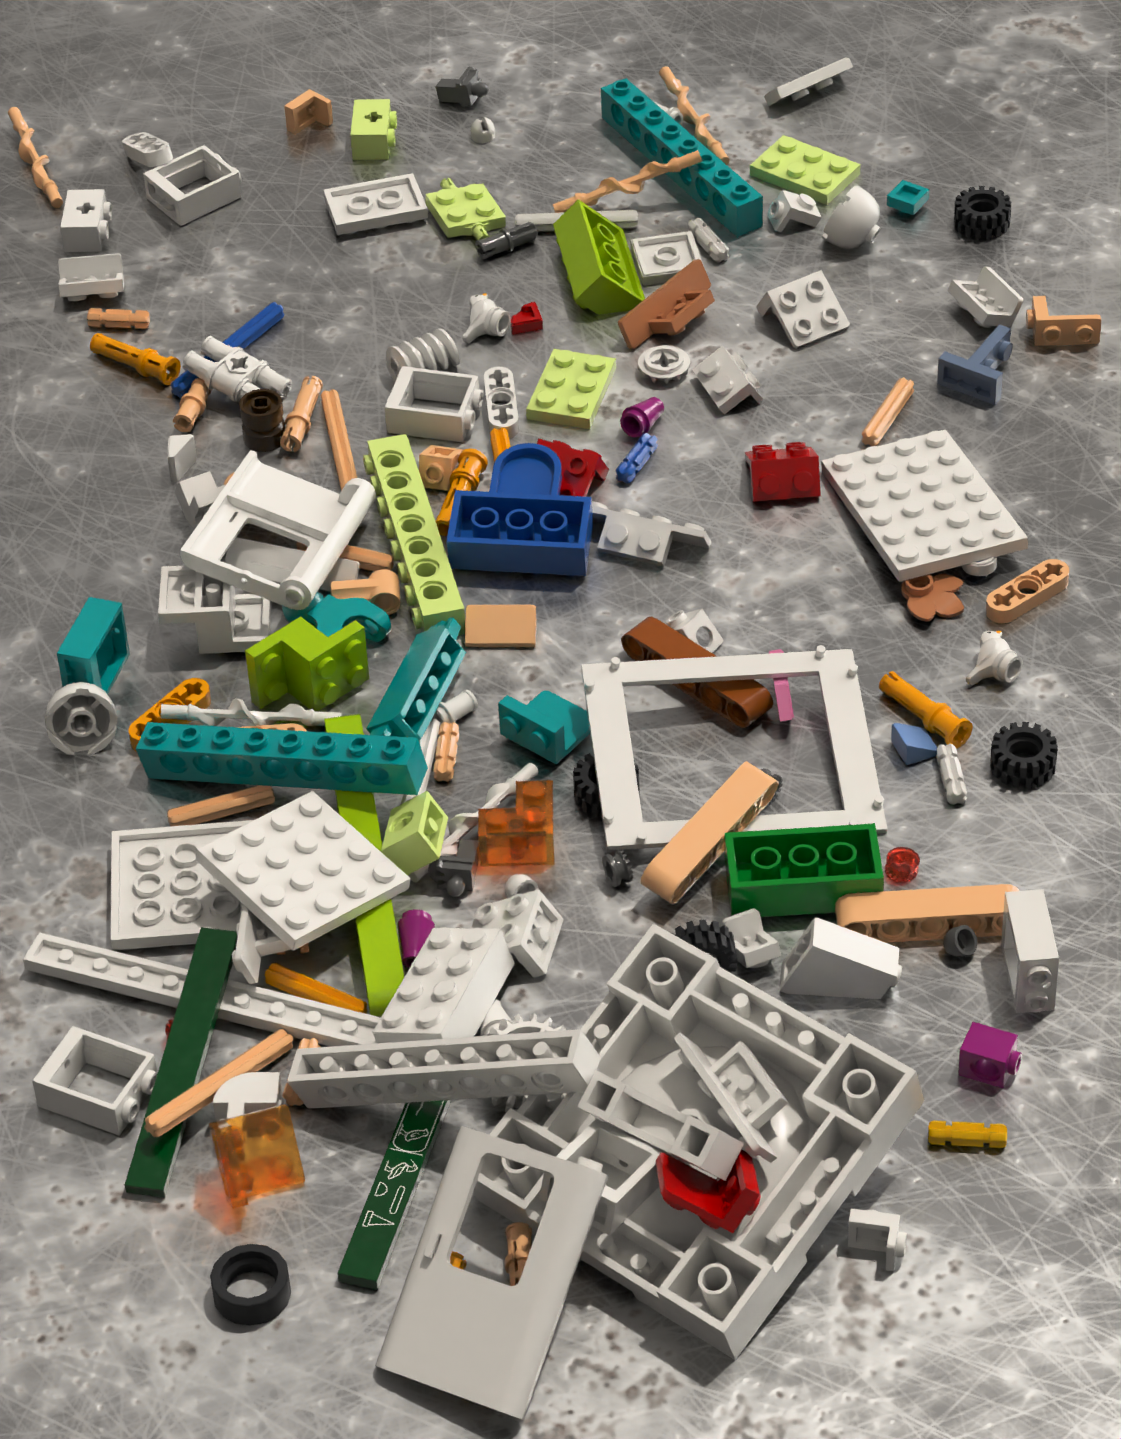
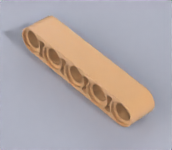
M744 762L649 863L641 877V884L669 903H677L725 851V833L743 832L771 801L779 782L749 762Z
M998 884L851 893L840 897L836 901V920L838 926L885 943L944 939L949 930L961 925H967L972 928L976 937L1002 936L1005 892L1019 890L1013 885Z

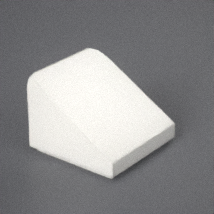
M191 434L172 435L168 438L167 458L172 483L178 482L197 459L195 440Z

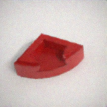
M536 302L523 305L521 311L511 317L512 335L543 329V320Z

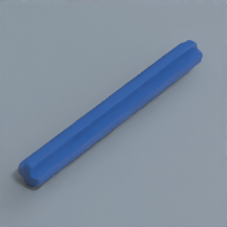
M276 302L270 303L222 343L232 348L241 347L244 350L284 317L283 306L278 305ZM204 356V358H206L207 360H210V361H212V362H214V363L216 362V361H214L213 359H211V358H209V357H207V356ZM185 371L171 382V392L182 398L184 394L189 392L192 382L199 377L189 371Z

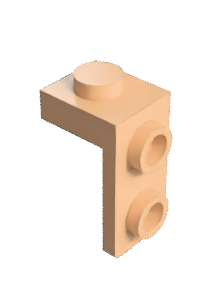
M1033 296L1032 309H1026V328L1032 329L1034 346L1098 344L1100 342L1101 316L1098 314L1049 316L1046 296Z

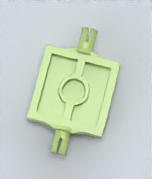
M445 178L440 183L442 190L426 194L425 204L447 238L472 235L477 240L490 237L487 234L488 231L503 228L506 225V216L483 183L457 188L451 178H447V180Z

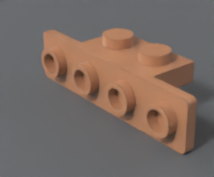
M695 259L618 321V326L629 349H635L652 334L667 333L669 336L681 333L685 330V325L688 322L702 316L705 313V309L715 301L711 290H708L711 287V283L700 259Z

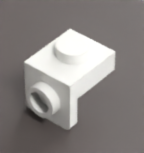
M782 190L776 200L771 203L767 213L774 230L778 232L783 231L790 219L816 227L822 218L813 198L803 193L797 195Z
M753 908L723 919L722 924L727 926L729 932H732L734 936L737 961L746 968L763 967L769 963V960L781 956L779 942L763 931L758 910Z
M851 1209L848 1224V1247L886 1252V1270L894 1271L896 1257H904L907 1239L906 1232H899L900 1215L882 1213L876 1210Z

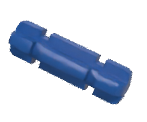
M644 433L623 459V462L615 470L617 474L616 479L619 482L623 481L626 484L632 482L636 474L651 457L650 455L658 447L656 443L658 439L655 435L651 436L648 433Z

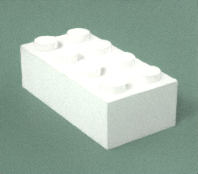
M433 928L373 1030L377 1043L474 1037L515 964L501 929Z

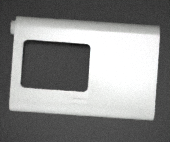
M250 450L181 548V559L188 568L290 609H305L313 600L376 499L375 489L368 481L354 478L345 484L339 494L267 466L258 460L257 452ZM245 524H254L305 544L308 547L290 576L284 579L281 585L254 575L248 570H242L220 561Z
M460 1126L375 1366L524 1420L608 1179V1175L601 1172L603 1164L579 1156L578 1162L574 1163ZM491 1154L551 1173L554 1176V1184L521 1278L515 1286H508L454 1267L450 1263V1256L484 1160Z

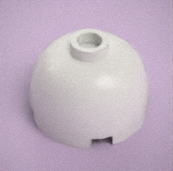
M855 185L846 194L851 198L849 201L838 204L823 230L825 234L822 235V238L841 249L850 250L858 248L865 241L872 243L881 230V227L877 225L880 218V209L877 201L869 192L858 185Z
M84 682L67 684L57 690L48 701L44 718L47 735L54 746L64 753L75 755V752L89 750L87 755L95 754L107 747L115 737L117 730L115 705L107 693L98 686Z

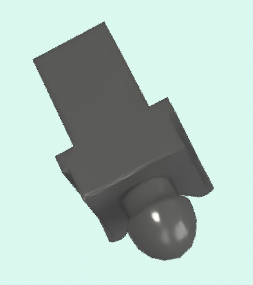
M468 67L459 79L441 78L435 86L439 102L460 103L461 107L472 106L478 97H484L488 94L489 88L485 83L481 82V78H478V69Z
M461 839L456 857L440 856L438 860L429 864L428 872L430 877L438 883L437 889H447L449 895L453 897L461 895L463 891H473L480 859L479 841Z

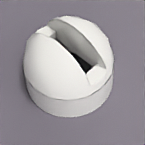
M483 117L482 120L476 119L472 123L471 139L474 142L484 144L494 140L495 127L490 119Z
M515 874L505 883V893L508 898L516 894H524L538 889L537 883L524 874Z

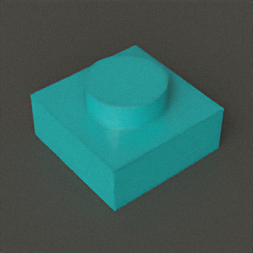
M902 180L887 195V206L914 215L929 200L930 189Z

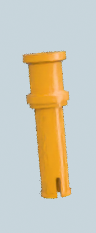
M96 333L90 342V350L93 353H98L136 368L140 375L156 377L162 384L169 386L179 376L181 364L178 358L172 356L163 357L159 355L157 350L151 348L141 350L106 337L101 333Z
M469 448L461 451L458 457V468L453 470L450 475L451 488L435 520L439 533L442 536L448 535L455 490L476 491L480 483L478 477L480 473L485 471L488 465L486 456L476 449Z
M890 671L889 675L885 674L882 677L879 689L922 719L927 731L938 733L945 739L947 745L953 744L956 749L967 742L973 729L972 723L969 720L958 718L952 713L951 708L947 704L932 701L894 671Z

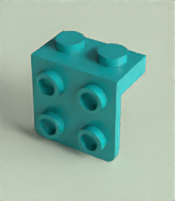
M542 691L527 705L508 695L498 702L500 734L555 764L560 762L590 734L587 711L550 691Z

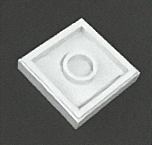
M692 231L630 240L631 251L643 286L666 283L693 260H701Z

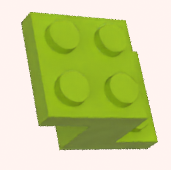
M300 616L245 650L251 702L259 709L278 700L288 692L309 709L320 711L369 680L365 627L356 620L327 637Z

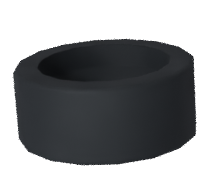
M258 1244L236 1246L222 1254L214 1263L210 1275L216 1309L224 1318L235 1324L251 1326L266 1323L279 1316L288 1305L291 1286L287 1262L279 1252L268 1246ZM247 1272H262L275 1279V1284L269 1291L250 1298L235 1296L229 1293L226 1288L233 1278Z

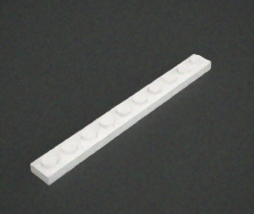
M40 932L23 958L25 970L176 1008L188 973V969ZM228 979L217 1018L271 1032L284 1029L294 1038H306L309 1040L315 1038L318 1040V1044L331 1047L377 1043L373 1030L381 1017Z

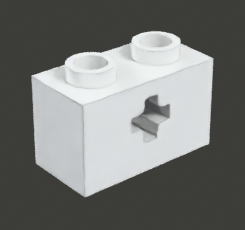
M105 189L67 191L60 227L64 252L102 251L103 240L109 237V224L107 220H112L111 202H106Z

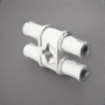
M208 336L201 347V354L216 361L215 363L192 350L183 360V370L198 376L205 381L207 388L220 391L229 396L231 401L235 403H240V399L246 393L260 389L258 387L277 392L281 399L285 398L291 390L292 380L270 369L267 361H260L245 353L243 348H232L218 341L213 336Z

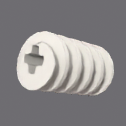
M440 328L434 330L432 334H423L421 338L415 337L410 342L404 341L398 347L391 346L386 351L387 369L394 382L402 366L437 370L436 363H438L442 370L448 369V359L454 366L460 364L459 353L453 339L444 329Z

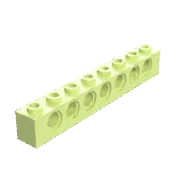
M407 434L367 441L368 455H363L366 475L372 474L370 476V484L374 487L376 496L379 495L376 498L380 518L386 517V519H383L385 535L387 539H393V541H390V547L394 561H400V563H397L400 583H407L404 586L407 605H414V608L411 609L415 629L421 628L422 632L438 622L442 620L447 621L448 618L453 617L461 626L458 635H464V606Z

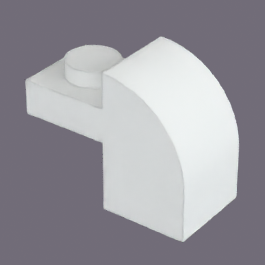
M210 471L180 481L174 492L185 518L194 530L225 487V485L216 486Z
M280 1072L240 1074L226 1081L217 1090L213 1098L216 1128H219L220 1143H226L228 1159H245L248 1128H280L283 1104Z

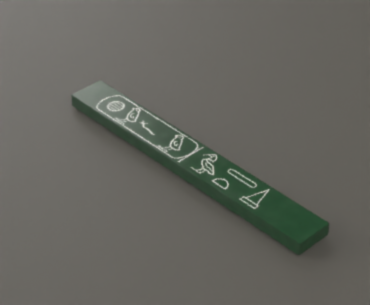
M451 1100L405 1103L338 1270V1282L378 1290Z

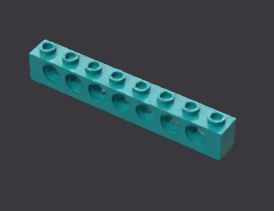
M627 78L615 81L601 88L602 119L651 162L656 161L661 164H667L674 157L678 158L699 150L702 162L681 169V172H668L665 174L731 233L739 237L763 227V196Z
M147 722L136 746V751L145 773L151 779L418 795L428 769L419 740L413 737Z

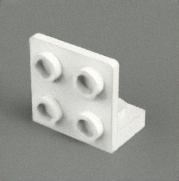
M822 270L767 291L756 306L762 318L770 314L778 317L795 349L843 331L850 325Z
M537 889L480 906L475 913L471 928L501 929L510 953H513L519 963L535 978L546 975L564 919L543 893Z

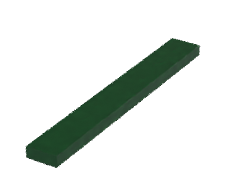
M203 927L200 929L124 1184L126 1193L166 1197L188 1118L160 1137H153L150 1132L145 1130V1118L199 1083L233 965L232 953L236 950L237 931Z

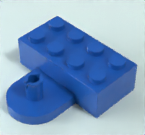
M523 443L509 447L495 460L489 492L455 490L446 541L451 569L586 576L593 530L592 497L560 495L562 481L561 462L557 454L550 448L535 443Z

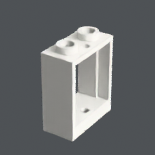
M205 145L143 173L146 198L180 226L242 197L240 187L242 178L239 171L235 167H231L219 154L212 152ZM205 176L212 181L187 194L179 190V188Z
M402 366L385 405L387 433L407 434L408 436L463 443L468 430H473L476 409H481L483 405L484 392L479 389L478 376ZM414 398L462 404L458 413L411 407Z
M1044 889L1005 892L1001 946L1015 1012L1055 1010L1059 956Z
M72 1026L32 1082L38 1107L120 1136L127 1124L132 1123L136 1119L140 1106L148 1094H152L158 1072L154 1054ZM86 1063L130 1078L113 1104L68 1088Z
M596 1118L556 1157L577 1163L579 1156L587 1159L594 1156L631 1175L617 1190L605 1185L591 1226L611 1235L659 1187L656 1159L660 1153L665 1152ZM545 1171L539 1199L547 1203L554 1184V1176Z

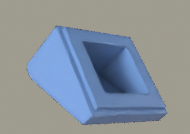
M900 723L892 724L891 742L906 765L937 755V746L925 728Z

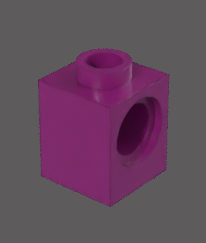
M972 1022L960 1048L958 1075L1004 1089L1009 1075H1016L1021 1064L1022 1053L1017 1051L1018 1035Z

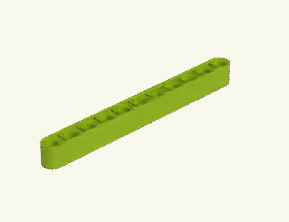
M360 714L324 719L326 733L364 735ZM335 790L338 814L381 851L382 840L374 793ZM391 899L355 918L370 1015L382 1017L404 979Z

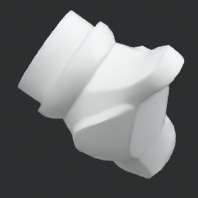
M485 293L472 296L469 301L471 310L470 326L462 337L463 341L471 343L475 338L484 334H489L493 337L497 335L504 336L510 327L511 317L509 312L504 311L501 307H497L491 299H488V295Z
M985 631L981 635V648L976 667L966 677L968 684L974 685L980 680L994 677L998 681L1011 683L1019 676L1023 660L1015 651L1010 649L1004 639H1001V631Z

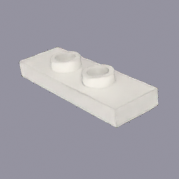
M845 57L773 89L765 94L764 98L768 106L790 96L793 101L810 94L808 88L815 86L818 91L833 84L831 78L851 69L853 65L850 59Z

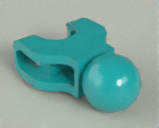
M318 591L305 609L294 610L282 605V611L288 623L301 616L327 637L355 620L365 627L366 639L374 642L381 641L392 629L388 614L364 598L337 599L329 594L323 598V595Z

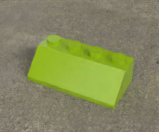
M577 200L553 224L557 237L556 242L562 253L561 259L568 273L567 279L574 293L573 299L581 308H589L598 315L632 310L645 300L624 231L580 200Z

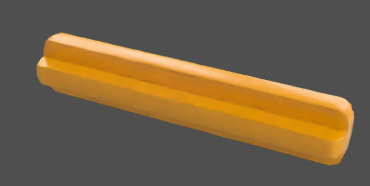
M271 963L265 971L264 976L267 984L289 994L367 1014V1003L278 963Z

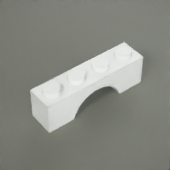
M595 1070L577 1106L596 1118L726 1181L744 1143L695 1117L683 1114L597 1070Z

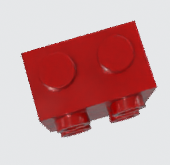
M538 439L537 444L550 448L560 459L562 468L560 495L586 497L593 478L605 481L609 468L601 459L602 456L597 452L583 449V451L577 450L557 440L550 442Z
M805 442L786 443V449H772V445L752 446V451L745 452V460L750 465L753 502L821 496L819 456L811 447H806Z
M742 1149L726 1181L718 1177L714 1179L665 1153H660L656 1159L660 1193L664 1201L674 1209L680 1211L686 1209L698 1215L701 1221L711 1228L719 1229L721 1227L734 1233L746 1215H752L760 1202L761 1194L759 1192L753 1158Z

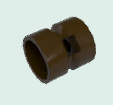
M257 389L246 393L239 403L245 445L257 452L273 451L281 447L280 439L285 431L281 396L269 389Z

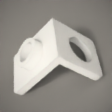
M703 609L684 613L683 610L678 611L665 622L666 625L698 645L700 644L696 638L697 630L700 627L704 628L709 634L710 641L708 646L703 648L711 653L723 642V638Z

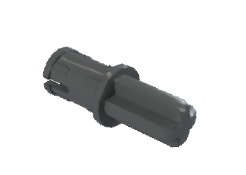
M532 222L509 230L502 228L495 235L477 240L475 243L477 246L476 250L483 260L504 251L510 253L514 247L535 240L538 233Z

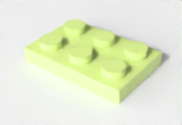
M783 135L750 164V176L799 195L801 193L806 194L815 201L828 205L860 175L861 164Z
M553 349L526 408L527 419L590 429L615 373L616 358Z

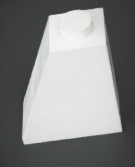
M815 917L782 962L780 992L799 995L881 999L889 987H895L900 979L902 966L898 964L899 948Z

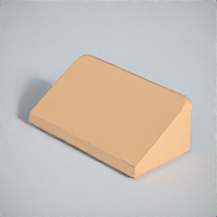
M535 605L466 606L465 647L536 646L537 617Z

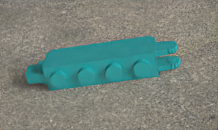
M453 617L448 618L447 621L442 620L431 626L429 630L416 635L366 728L370 735L422 739L466 654V651L456 641L461 626Z

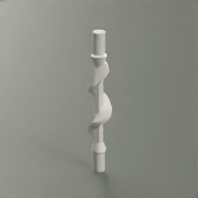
M237 698L232 700L227 710L201 709L192 704H161V719L199 720L206 726H217L227 718L251 719L256 726L273 725L276 721H299L306 726H325V718L341 716V712L305 710L299 704H288L279 712L249 711L243 700Z
M528 763L512 778H507L505 783L493 785L488 790L485 805L476 813H461L454 816L448 825L450 836L443 841L440 856L455 857L458 852L459 841L480 822H486L491 826L494 823L491 813L507 797L519 794L520 790L538 774L537 767L532 763ZM429 864L407 876L413 882H418L428 873Z

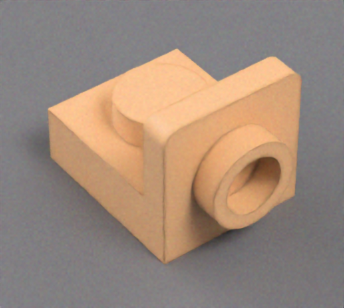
M430 445L420 453L419 473L424 488L448 491L451 488L450 475L453 469L459 465L458 457L463 449Z

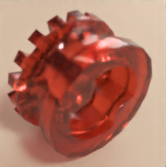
M897 847L890 850L887 854L885 865L887 877L892 878L893 881H904V883L916 878L920 865L918 853L907 847Z

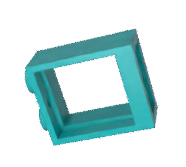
M93 597L88 598L57 652L62 687L78 682L90 683L103 689L108 695L130 656L122 603Z

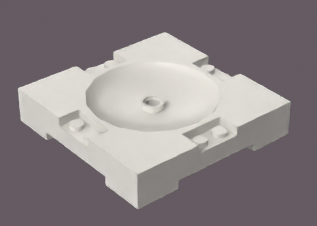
M653 923L607 982L609 993L581 1028L600 1056L597 1071L683 1114L695 1117L738 1140L742 1134L737 1127L732 1129L719 1115L718 1110L722 1107L717 1099H710L697 1082L701 1079L698 1072L689 1070L678 1057L681 1048L674 1040V1037L681 1033L694 1042L711 1065L741 1041L748 1046L788 1101L787 1105L758 1129L776 1154L777 1159L770 1163L760 1155L753 1158L759 1192L761 1194L760 1202L752 1215H746L734 1233L721 1227L719 1229L711 1228L702 1222L698 1215L686 1209L680 1211L672 1208L664 1201L659 1186L611 1235L591 1226L580 1259L631 1290L635 1298L736 1360L808 1262L805 1254L847 1196L849 1194L856 1196L925 1100L917 1072L914 1069L849 1033L846 1037L836 1033L719 966L716 958ZM584 1092L529 1095L517 1111L510 1108L489 1135L556 1157L596 1117L577 1107ZM667 1153V1155H669V1156H671V1157H673V1158H675V1159H677V1160H679V1161H681V1162H683V1163H685V1164L691 1166L692 1168H694V1169H696V1170H698V1171H700V1172H702V1173H704V1174H706V1175H708V1176H710V1177H712V1178H714V1179H717L716 1176H714V1175H712V1174H710V1173H708V1172H705V1171H703V1170H701V1169H699V1168H697V1167H695V1166H693V1165H691V1164H689V1163H687V1162H685V1161H683V1160H681V1159H679V1158H677V1157H675V1156H673V1155ZM488 1155L484 1160L473 1191L475 1198L514 1223H527L529 1228H532V1234L536 1235L546 1206V1202L539 1199L544 1171L497 1155ZM594 1156L590 1158V1160L603 1164L601 1172L608 1175L605 1185L614 1190H617L631 1176Z

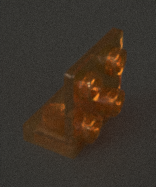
M282 1104L209 1123L226 1201L233 1209L249 1205L248 1197L304 1183L305 1176L287 1105Z

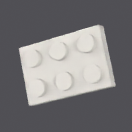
M413 173L323 190L324 200L337 235L353 234L357 231L384 228L400 223H412L428 218L427 206Z

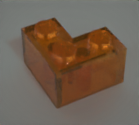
M553 780L516 781V808L478 809L480 867L555 865Z

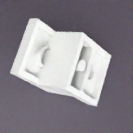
M187 566L161 567L158 608L159 624L195 623L199 654L245 652V650L270 635V600L255 594L235 595L234 586L196 572Z

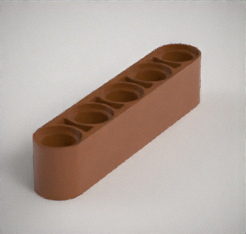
M647 617L621 638L624 651L634 661L717 657L654 617ZM754 679L672 684L740 728H747L769 711L774 704L767 688Z

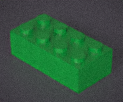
M875 823L725 833V870L731 916L753 908L760 912V917L835 912L836 901L846 894L883 892L884 875Z

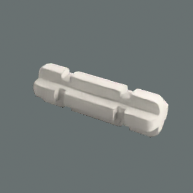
M701 218L688 222V231H692L695 240L710 254L715 262L720 263L722 260L729 258V248L721 242V239Z
M941 744L936 749V758L938 765L941 766L939 770L944 789L947 791L945 792L947 801L952 805L956 803L963 804L967 800V789L965 783L962 782L964 777L959 759L957 758L956 747L953 744L946 746Z

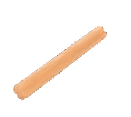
M334 389L330 391L324 390L321 394V402L342 491L349 480L357 478L339 394Z
M279 1029L145 1118V1130L150 1132L153 1137L162 1136L213 1102L217 1090L226 1081L240 1074L258 1072L291 1050L293 1047V1036L284 1029Z

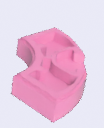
M781 649L769 651V654L784 652ZM788 677L773 678L780 722L792 720L794 714Z

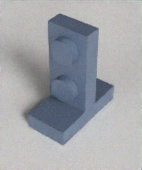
M999 324L968 360L944 351L938 358L937 384L996 405L1002 396L1003 372L996 369L1003 361H1007L1012 353L1013 344L1010 343L1011 328Z

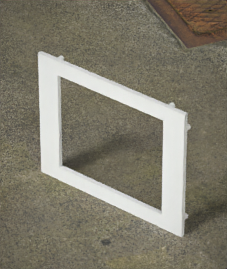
M819 645L816 651L631 662H620L618 657H613L611 663L581 664L607 851L665 847L689 821L643 822L623 687L818 675L843 810L757 815L743 832L875 823L877 834L887 833L883 809L884 798L880 793L857 676L858 666L855 664L852 649L826 650L824 646Z

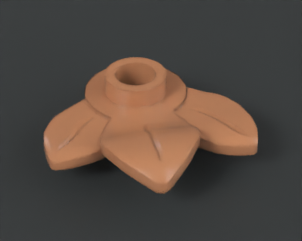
M928 574L904 580L902 583L901 592L908 600L907 608L914 617L921 621L929 622L934 618L935 614L940 617L951 618L964 612L961 600L954 594L963 585V581L957 577L947 574H938L936 576Z

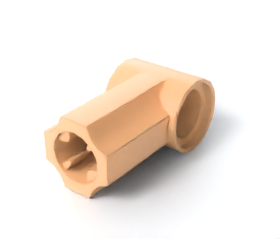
M381 569L373 572L369 579L331 582V594L337 599L364 598L383 609L388 615L397 612L400 608L399 578L393 571Z

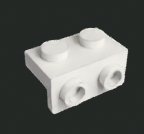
M119 253L60 258L58 260L60 297H68L69 301H79L86 299V295L99 294L100 298H112L118 296V292H124L122 257Z
M986 266L982 268L976 282L952 280L947 290L957 300L958 306L968 310L975 317L974 321L986 328L998 326L999 324L1011 327L1023 303V298L993 269Z
M723 345L692 369L724 415L750 394L758 403L764 400L757 390L762 386L750 370L747 373L744 372L748 368L745 361L737 352L731 355Z

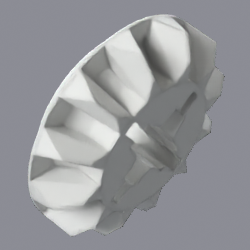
M669 345L655 346L644 351L638 359V370L642 372L643 378H651L653 383L664 381L667 384L669 380L680 381L681 376L688 375L690 358L685 351L678 347ZM662 361L665 362V365H667V367H662V366H661V365H662Z

